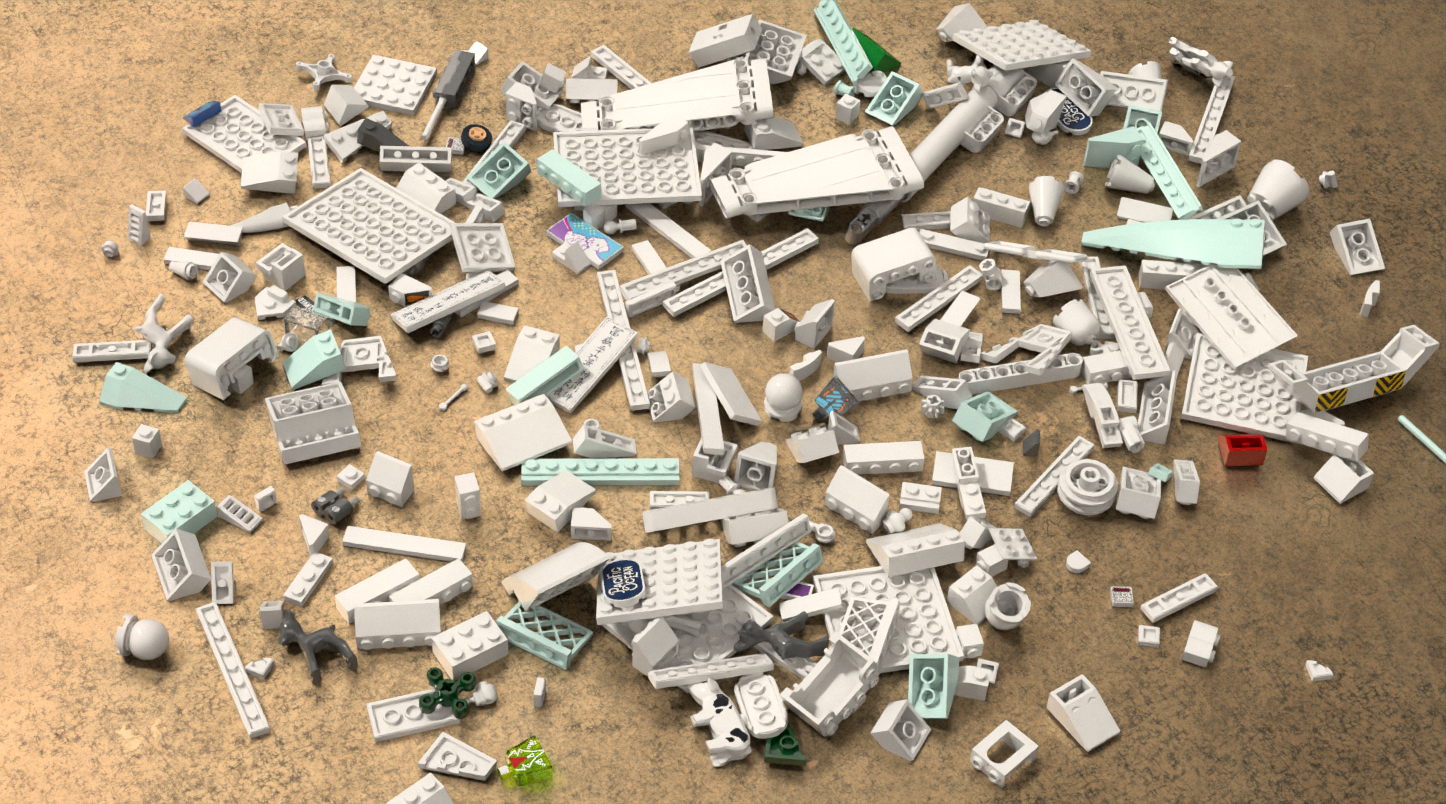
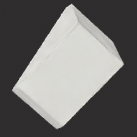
M864 336L828 343V359L836 362L859 359L864 351Z
M834 411L830 412L828 430H834L837 445L859 443L861 440L858 427Z
M302 514L299 515L300 526L311 557L314 551L319 552L328 540V524Z
M284 600L265 601L261 604L260 615L263 629L280 627L281 622L284 620Z

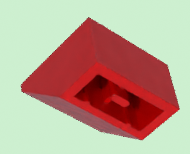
M1218 434L1217 438L1225 466L1263 465L1267 454L1264 435Z

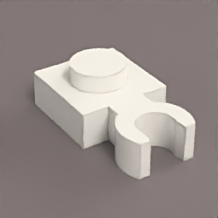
M1095 340L1091 344L1089 354L1097 355L1121 349L1118 343L1105 341V344H1101Z

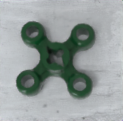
M430 668L426 679L430 686L437 688V691L433 695L425 694L420 697V711L424 714H431L435 711L436 706L441 704L444 707H452V714L455 718H465L469 713V705L464 699H459L458 695L462 691L470 692L475 689V675L471 672H464L460 675L459 680L455 682L451 679H444L440 668Z

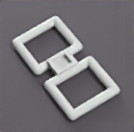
M1004 241L988 242L983 245V248L989 251L1071 264L1084 262L1088 259L1086 254L1055 249L1037 250L1034 246Z

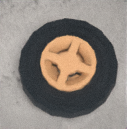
M471 124L463 129L461 142L464 147L471 151H486L491 145L492 134L484 126Z

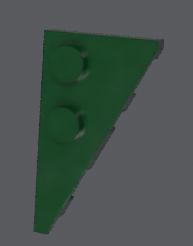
M789 723L781 734L767 738L764 756L765 763L806 766V756L802 754L799 742L794 737Z

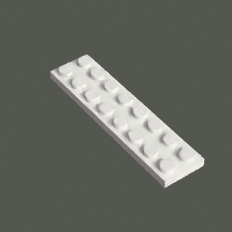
M1126 265L1091 269L1090 277L1132 379L1169 376L1171 370Z

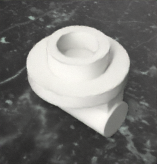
M1323 171L1319 177L1320 185H1323L1324 189L1328 187L1336 188L1338 183L1335 172Z
M293 333L285 334L282 337V341L277 345V349L280 352L283 350L287 352L295 351L299 345L297 336Z
M484 371L477 378L478 383L486 393H490L498 385V378L491 371Z

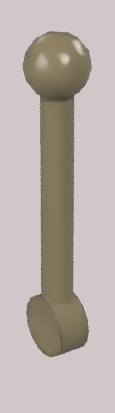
M823 422L815 426L789 427L787 432L793 434L794 432L807 431L814 427H826L827 429V424Z

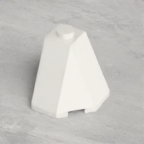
M967 3L954 6L937 27L936 31L939 38L946 43L953 41V33H959L961 30L973 31L974 28L986 29L987 25L971 4Z
M1050 90L1031 99L1025 113L1027 128L1041 134L1056 128L1067 96Z
M1046 260L1024 281L1026 292L1030 296L1039 298L1083 288L1068 263Z

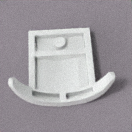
M821 39L814 40L801 50L797 64L801 61L823 85L846 71L838 55Z

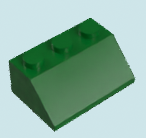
M854 27L852 28L873 66L870 70L871 72L882 71L885 73L901 64L900 61L869 36Z

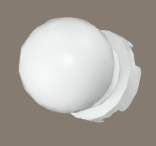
M779 373L771 377L765 388V413L769 418L772 416L779 419V422H789L796 419L802 410L801 398L803 390L801 382L791 374Z
M1010 582L997 586L985 603V616L989 624L998 630L1005 631L1020 625L1030 611L1031 601L1025 593L1026 590L1020 585Z
M127 613L122 617L125 622L122 627L118 626L114 646L119 648L116 652L117 655L128 656L132 653L134 657L141 660H154L166 651L169 644V632L162 623L155 619H142L139 621L138 616Z

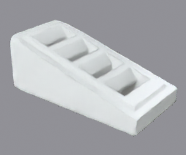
M130 205L128 239L138 245H143L150 239L146 211Z
M230 495L217 506L218 517L248 533H251L263 521L261 516Z

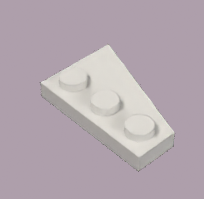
M444 732L440 734L418 762V768L485 781L497 766V760Z

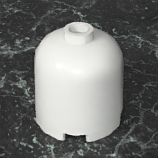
M1074 299L1061 308L1062 312L1059 316H1054L1053 324L1059 329L1071 331L1070 342L1073 345L1092 344L1100 330L1099 321L1082 299L1079 302Z

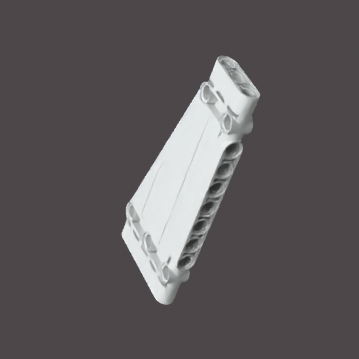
M740 57L659 82L604 96L599 101L581 103L582 130L654 128L671 114L687 121L688 127H693V131L732 127L738 122L749 125L754 123L755 120L774 118L766 58L747 60Z
M891 126L877 131L867 129L860 136L849 134L750 163L744 169L733 168L729 174L710 179V186L725 218L728 219L741 214L751 216L763 213L900 200L906 193L923 189L924 181L896 130Z

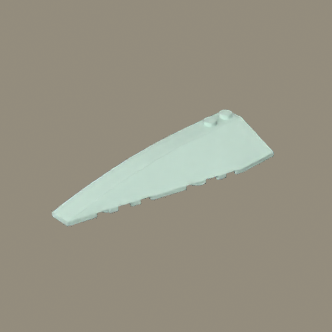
M1238 218L1187 219L1135 223L1083 232L1081 245L1096 248L1109 246L1115 251L1127 249L1130 250V253L1134 254L1140 251L1145 252L1146 256L1175 260L1178 257L1184 260V262L1191 263L1192 260L1201 261L1203 265L1215 263L1221 268L1261 269L1265 242V220H1241Z

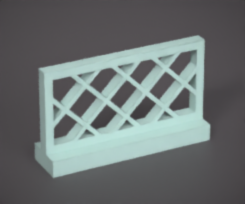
M795 542L791 545L793 548L785 549L772 557H779L778 560H767L733 582L732 585L741 591L762 599L763 605L770 607L824 562L820 545L813 543L811 546H807L800 542ZM792 554H793V557L784 558V559H783V557H782V556H787V555H792ZM780 566V568L769 570L770 567ZM766 568V571L756 572L759 569ZM766 577L765 580L755 581V579ZM752 580L750 583L743 584L744 581Z
M520 601L505 617L500 616L496 620L497 626L506 636L508 642L564 670L568 669L572 658L593 636V631L540 605L532 608V611L521 612L522 605ZM538 616H546L549 620L539 621ZM534 617L535 622L524 623L523 618ZM511 619H520V623H515ZM562 624L566 626L567 629L557 630L555 625ZM551 626L552 630L542 631L541 627ZM537 627L538 632H533L527 628ZM580 633L584 637L574 638L573 634ZM569 634L570 639H559L558 635ZM555 636L556 641H551L545 637ZM565 645H572V646H573V649L570 650V649H568V648H566V647H564V646H565Z

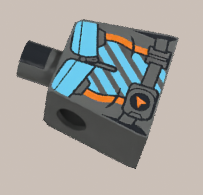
M835 376L814 400L819 407L812 415L820 422L826 416L829 417L831 411L841 416L858 406L860 402L842 381Z

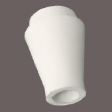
M172 261L169 265V271L190 280L197 276L198 267L193 262Z

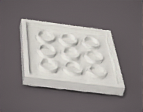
M373 55L354 89L368 106L414 115L437 74V68Z

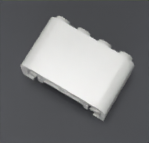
M908 228L856 246L851 253L852 274L869 302L881 299L884 296L887 283L912 276L918 273L919 280L924 283L936 279V258L916 228Z
M234 317L193 347L185 356V365L193 386L224 400L231 395L228 391V386L230 383L233 384L235 382L233 374L256 356L262 360L266 357L271 362L279 356L272 334L269 331Z
M836 631L829 638V641L832 642L829 650L825 648L824 657L799 685L795 683L793 685L794 690L786 687L780 694L788 709L824 737L831 736L836 732L838 724L843 719L845 720L849 717L856 703L862 702L869 688H873L879 681V671L875 661Z

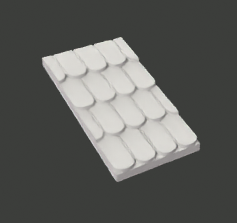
M1213 263L1164 288L1179 308H1182L1193 324L1200 329L1211 345L1218 350L1233 369L1272 351L1298 336L1238 268L1218 267V264Z

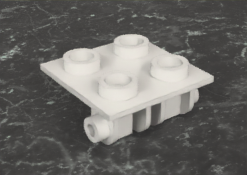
M988 529L1003 560H1017L1018 566L1026 568L1030 560L1038 559L1023 529Z

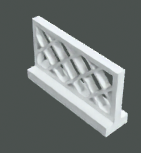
M852 596L839 630V634L843 637L852 635L854 640L850 642L853 645L858 644L861 647L860 650L875 661L879 674L901 613L899 599L891 598L890 602ZM859 604L864 605L865 608L856 612L854 606ZM877 608L885 609L884 612L876 615L873 610ZM866 613L872 615V618L863 621L860 617ZM857 619L860 624L851 628L848 623ZM877 622L879 627L871 631L868 625ZM864 628L867 633L857 637L854 632ZM871 638L874 641L873 644L865 647L862 642Z

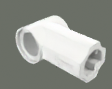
M1135 416L1119 418L1120 423L1118 427L1125 445L1132 453L1139 452L1144 448L1145 442L1138 431L1137 419Z

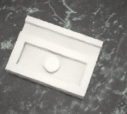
M903 482L899 509L908 508L914 511L938 514L942 487Z

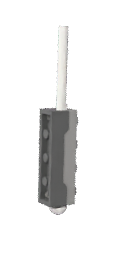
M455 50L453 56H450L449 64L445 66L443 76L439 78L438 87L433 91V98H435L437 106L421 136L423 140H428L443 107L456 109L476 66L475 53L467 50Z

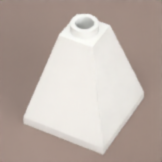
M760 442L740 451L737 458L734 483H738L740 488L751 491L773 488L777 465V446L772 443Z

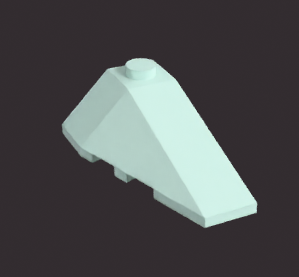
M116 362L105 377L99 404L118 410L128 407L134 408L135 411H141L144 408L153 409L154 412L178 413L187 401V397L133 367Z

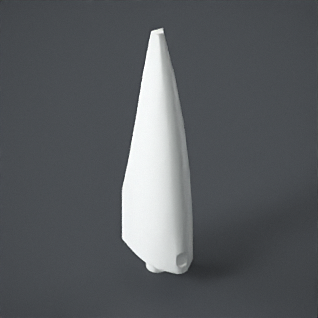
M287 203L273 206L260 214L231 226L243 227L242 233L262 232L289 227L283 223L282 216L298 206L288 207Z

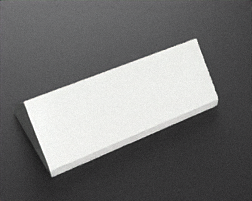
M1176 370L1171 371L1169 376L1157 377L1144 383L1138 419V431L1143 441L1165 445L1170 427L1178 374Z

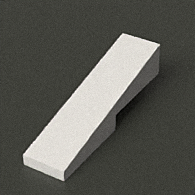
M453 178L446 180L447 183L455 188L456 201L472 211L476 205L483 206L485 218L492 223L505 214L501 201L477 193L475 186Z

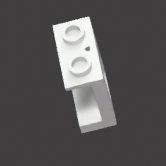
M1005 720L972 749L970 762L976 769L986 774L990 781L1003 788L1006 778L1026 760L1031 763L1036 759L1039 746ZM1002 740L1015 750L1016 753L1003 763H994L989 760L987 752L998 741Z

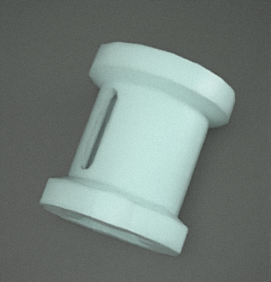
M839 80L834 87L833 93L841 96L848 94L853 97L856 88L854 86L850 87Z

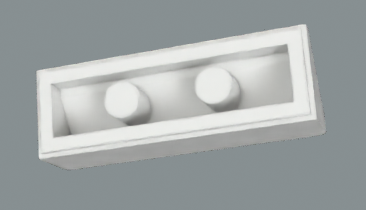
M1122 197L1116 218L1131 219L1143 223L1168 221L1172 218L1173 209Z
M189 222L184 238L193 241L241 245L243 227Z
M961 291L940 320L961 327L980 298Z

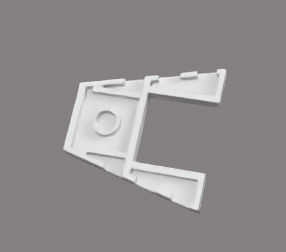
M1040 324L1023 332V336L1020 338L1013 337L1008 340L1009 343L1003 346L998 344L992 347L993 351L989 353L981 352V359L998 363L1018 347L1041 352L1025 364V372L1041 376L1070 341L1071 331Z

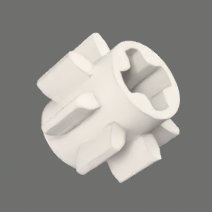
M927 395L926 400L922 399L921 413H925L928 418H938L939 413H944V400H941L937 395Z

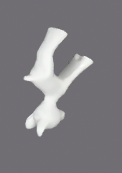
M976 55V59L971 66L959 67L954 66L950 59L946 61L948 82L954 84L959 82L968 84L972 82L977 92H980V88L988 85L990 78L993 76V71L986 68V65L983 63L984 58Z
M163 294L158 295L146 312L143 325L134 328L136 332L141 333L144 338L156 345L148 355V360L144 366V373H148L152 368L163 369L167 365L175 363L176 356L171 354L166 347L178 335L190 329L191 323L194 321L193 317L187 314L168 331L158 325L156 313L165 302Z
M680 615L663 616L670 628L679 629L700 638L702 620L690 619ZM656 618L620 623L627 624L633 633L638 634L646 629L647 624L651 620Z

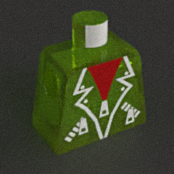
M535 735L509 749L505 753L506 765L497 768L501 780L513 776L517 786L520 787L553 779L552 765Z

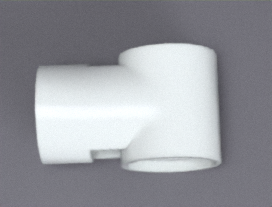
M985 259L980 263L979 267L984 276L986 288L992 291L999 290L1002 287L1001 270L993 259Z

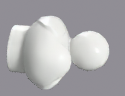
M908 508L901 509L899 513L895 510L889 511L886 518L882 520L886 531L889 534L904 531L905 522L910 521L912 518V511Z

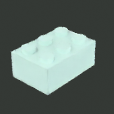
M189 480L141 513L144 529L161 544L175 529L194 534L218 517L215 501Z

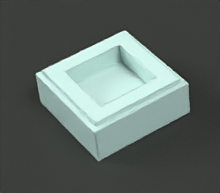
M1159 463L1152 466L1148 474L1164 482L1171 479L1174 473Z

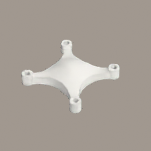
M329 54L326 60H320L317 64L296 62L297 71H307L314 77L313 90L318 91L320 84L341 79L346 83H350L352 78L351 74L342 73L333 67L332 63H334L335 59L333 54Z

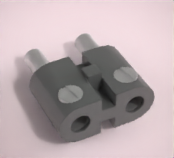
M341 487L335 492L329 490L311 503V507L320 517L325 516L326 521L336 524L353 512V507L360 503L359 497H355L350 501L343 497L339 499L340 496L346 493V489Z

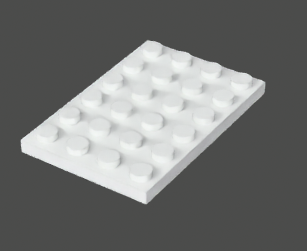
M236 95L221 103L222 111L196 127L188 124L182 128L183 134L241 173L242 162L245 157L277 151L298 153L306 147V141L298 136L270 135L259 110Z

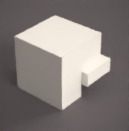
M283 243L256 262V267L263 272V278L284 291L306 276L303 254Z
M701 437L693 454L692 476L719 483L721 477H726L737 452L738 445L723 441L724 455L704 454Z

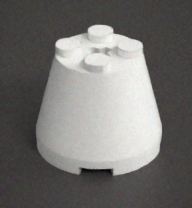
M1273 160L1263 167L1247 199L1249 204L1259 200L1273 221L1302 204L1309 196L1310 190L1306 179H1301L1293 171L1295 167L1282 160Z

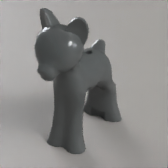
M288 609L283 610L284 620L279 627L280 636L277 642L282 646L295 642L299 643L308 661L312 684L315 685L322 681L315 653L324 649L340 653L351 671L358 669L356 655L351 651L345 640L336 636L334 624L311 634H305L300 623L295 619L294 614Z
M803 611L794 618L765 630L756 621L748 620L741 630L738 631L740 640L734 645V650L744 651L749 647L766 641L771 644L782 660L794 657L810 658L825 655L824 650L825 648L828 649L829 638L824 636L813 642H805L789 636L805 630V622L808 621V615Z

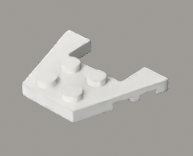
M381 336L343 340L339 350L347 370L328 376L326 379H323L322 385L340 382L343 372L379 368L380 382L397 381L395 370Z

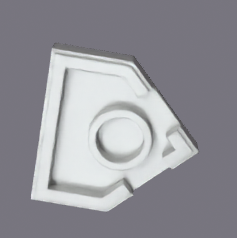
M275 285L270 288H264L255 297L258 320H264L265 317L272 316L277 318L285 317L296 307V301L288 298V292Z

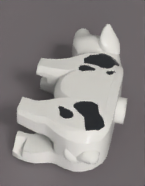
M1174 37L1170 38L1169 44L1173 47L1170 50L1169 60L1176 66L1203 78L1213 77L1212 81L1216 86H1220L1227 76L1233 74L1231 69L1233 62H1218L1207 51L1190 47Z
M708 678L707 682L687 684V689L694 700L702 705V710L699 713L690 716L691 722L694 727L709 725L710 732L714 738L713 740L705 741L710 754H715L710 756L713 767L724 766L729 761L743 759L752 753L750 735L745 727L747 724L743 713H738L733 701L722 692L718 683Z

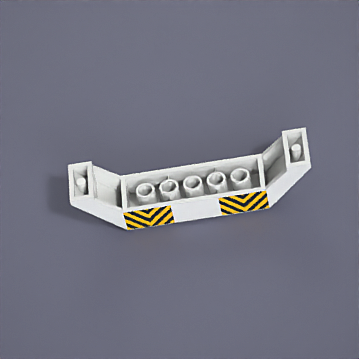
M1411 325L1400 328L1399 333L1380 352L1300 373L1285 360L1269 363L1268 369L1298 402L1302 403L1311 412L1319 413L1402 389L1438 349L1440 343L1417 326Z

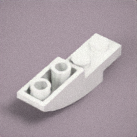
M1101 383L1083 384L1082 389L1091 419L1095 420L1102 447H1121L1123 441L1118 427L1120 421L1107 390Z
M972 447L952 449L954 471L966 520L969 517L986 518V510L979 486V475Z

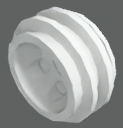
M1091 459L1077 460L1065 466L1060 473L1057 493L1060 500L1071 511L1081 515H1096L1106 511L1114 503L1118 481L1115 474L1105 464Z

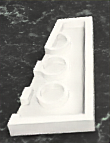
M384 111L366 117L382 124L387 129L392 127V121ZM364 119L324 135L323 140L341 163H344L350 155L353 156L363 147V145L357 143V132Z

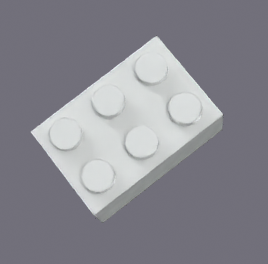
M487 611L432 637L433 654L453 681L458 680L464 672L472 673L509 655L508 639Z

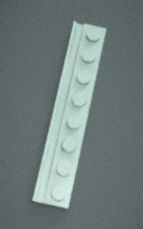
M821 0L818 4L819 7L813 10L851 81L857 85V81L862 79L873 66L837 1Z
M1149 122L1145 127L1137 128L1136 130L1144 139L1140 156L1177 218L1185 220L1195 215L1198 210L1202 211L1203 208L1151 123Z
M679 458L529 459L522 463L521 486L541 485L565 470L588 485H679Z

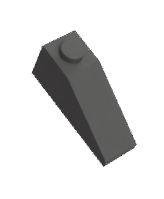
M365 118L358 128L357 143L380 152V146H409L382 124Z

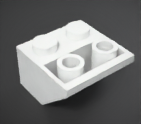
M516 82L505 93L506 120L524 124L526 128L536 131L537 102L531 87Z
M966 197L951 206L950 231L958 238L988 243L990 242V216L987 212L980 209L976 202Z
M934 319L925 328L920 340L921 352L957 364L970 329Z
M673 371L647 392L650 412L655 423L683 419L696 408L688 380Z
M826 427L808 429L809 433L797 432L791 434V438L785 439L786 444L798 463H806L839 453L834 430H827Z
M1333 455L1316 473L1313 479L1341 504L1368 489L1374 472L1360 459L1357 462Z
M657 617L655 620H651L647 624L646 629L636 634L633 638L632 666L648 676V671L663 669L679 653V639L664 617Z

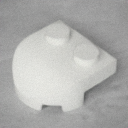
M882 71L867 73L862 79L857 81V85L853 83L856 88L855 94L864 93L865 97H875L887 79L885 73Z

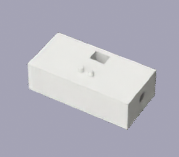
M750 14L698 31L688 53L699 68L755 50L762 28L754 15Z

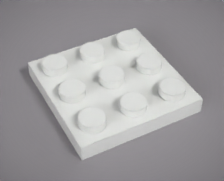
M503 223L451 224L450 230L462 272H484L486 270L503 272L506 269L514 272L516 266Z

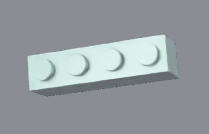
M552 149L537 158V173L549 180L553 185H556L564 193L570 195L577 202L586 207L601 198V183Z
M565 346L507 387L506 391L514 405L542 394L548 396L584 370L579 356Z

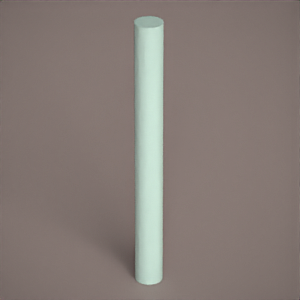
M1401 415L1398 421L1446 464V453L1404 415Z

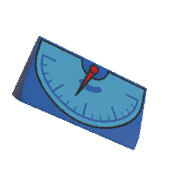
M210 101L187 114L183 119L193 127H196L222 111L219 101Z

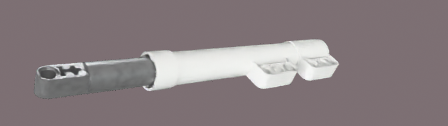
M994 64L990 68L993 71V76L990 78L988 85L980 88V92H977L973 86L972 90L968 93L969 97L966 100H962L909 154L919 170L923 181L940 166L959 144L971 152L979 153L999 132L1004 121L1001 113L1006 116H1014L1032 97L1037 86V80L1024 72L1023 68L1005 71ZM917 191L904 194V197L900 200L866 203L859 211L857 217L850 223L845 235L846 241L853 245L860 243L873 228L880 225L900 202L909 201Z

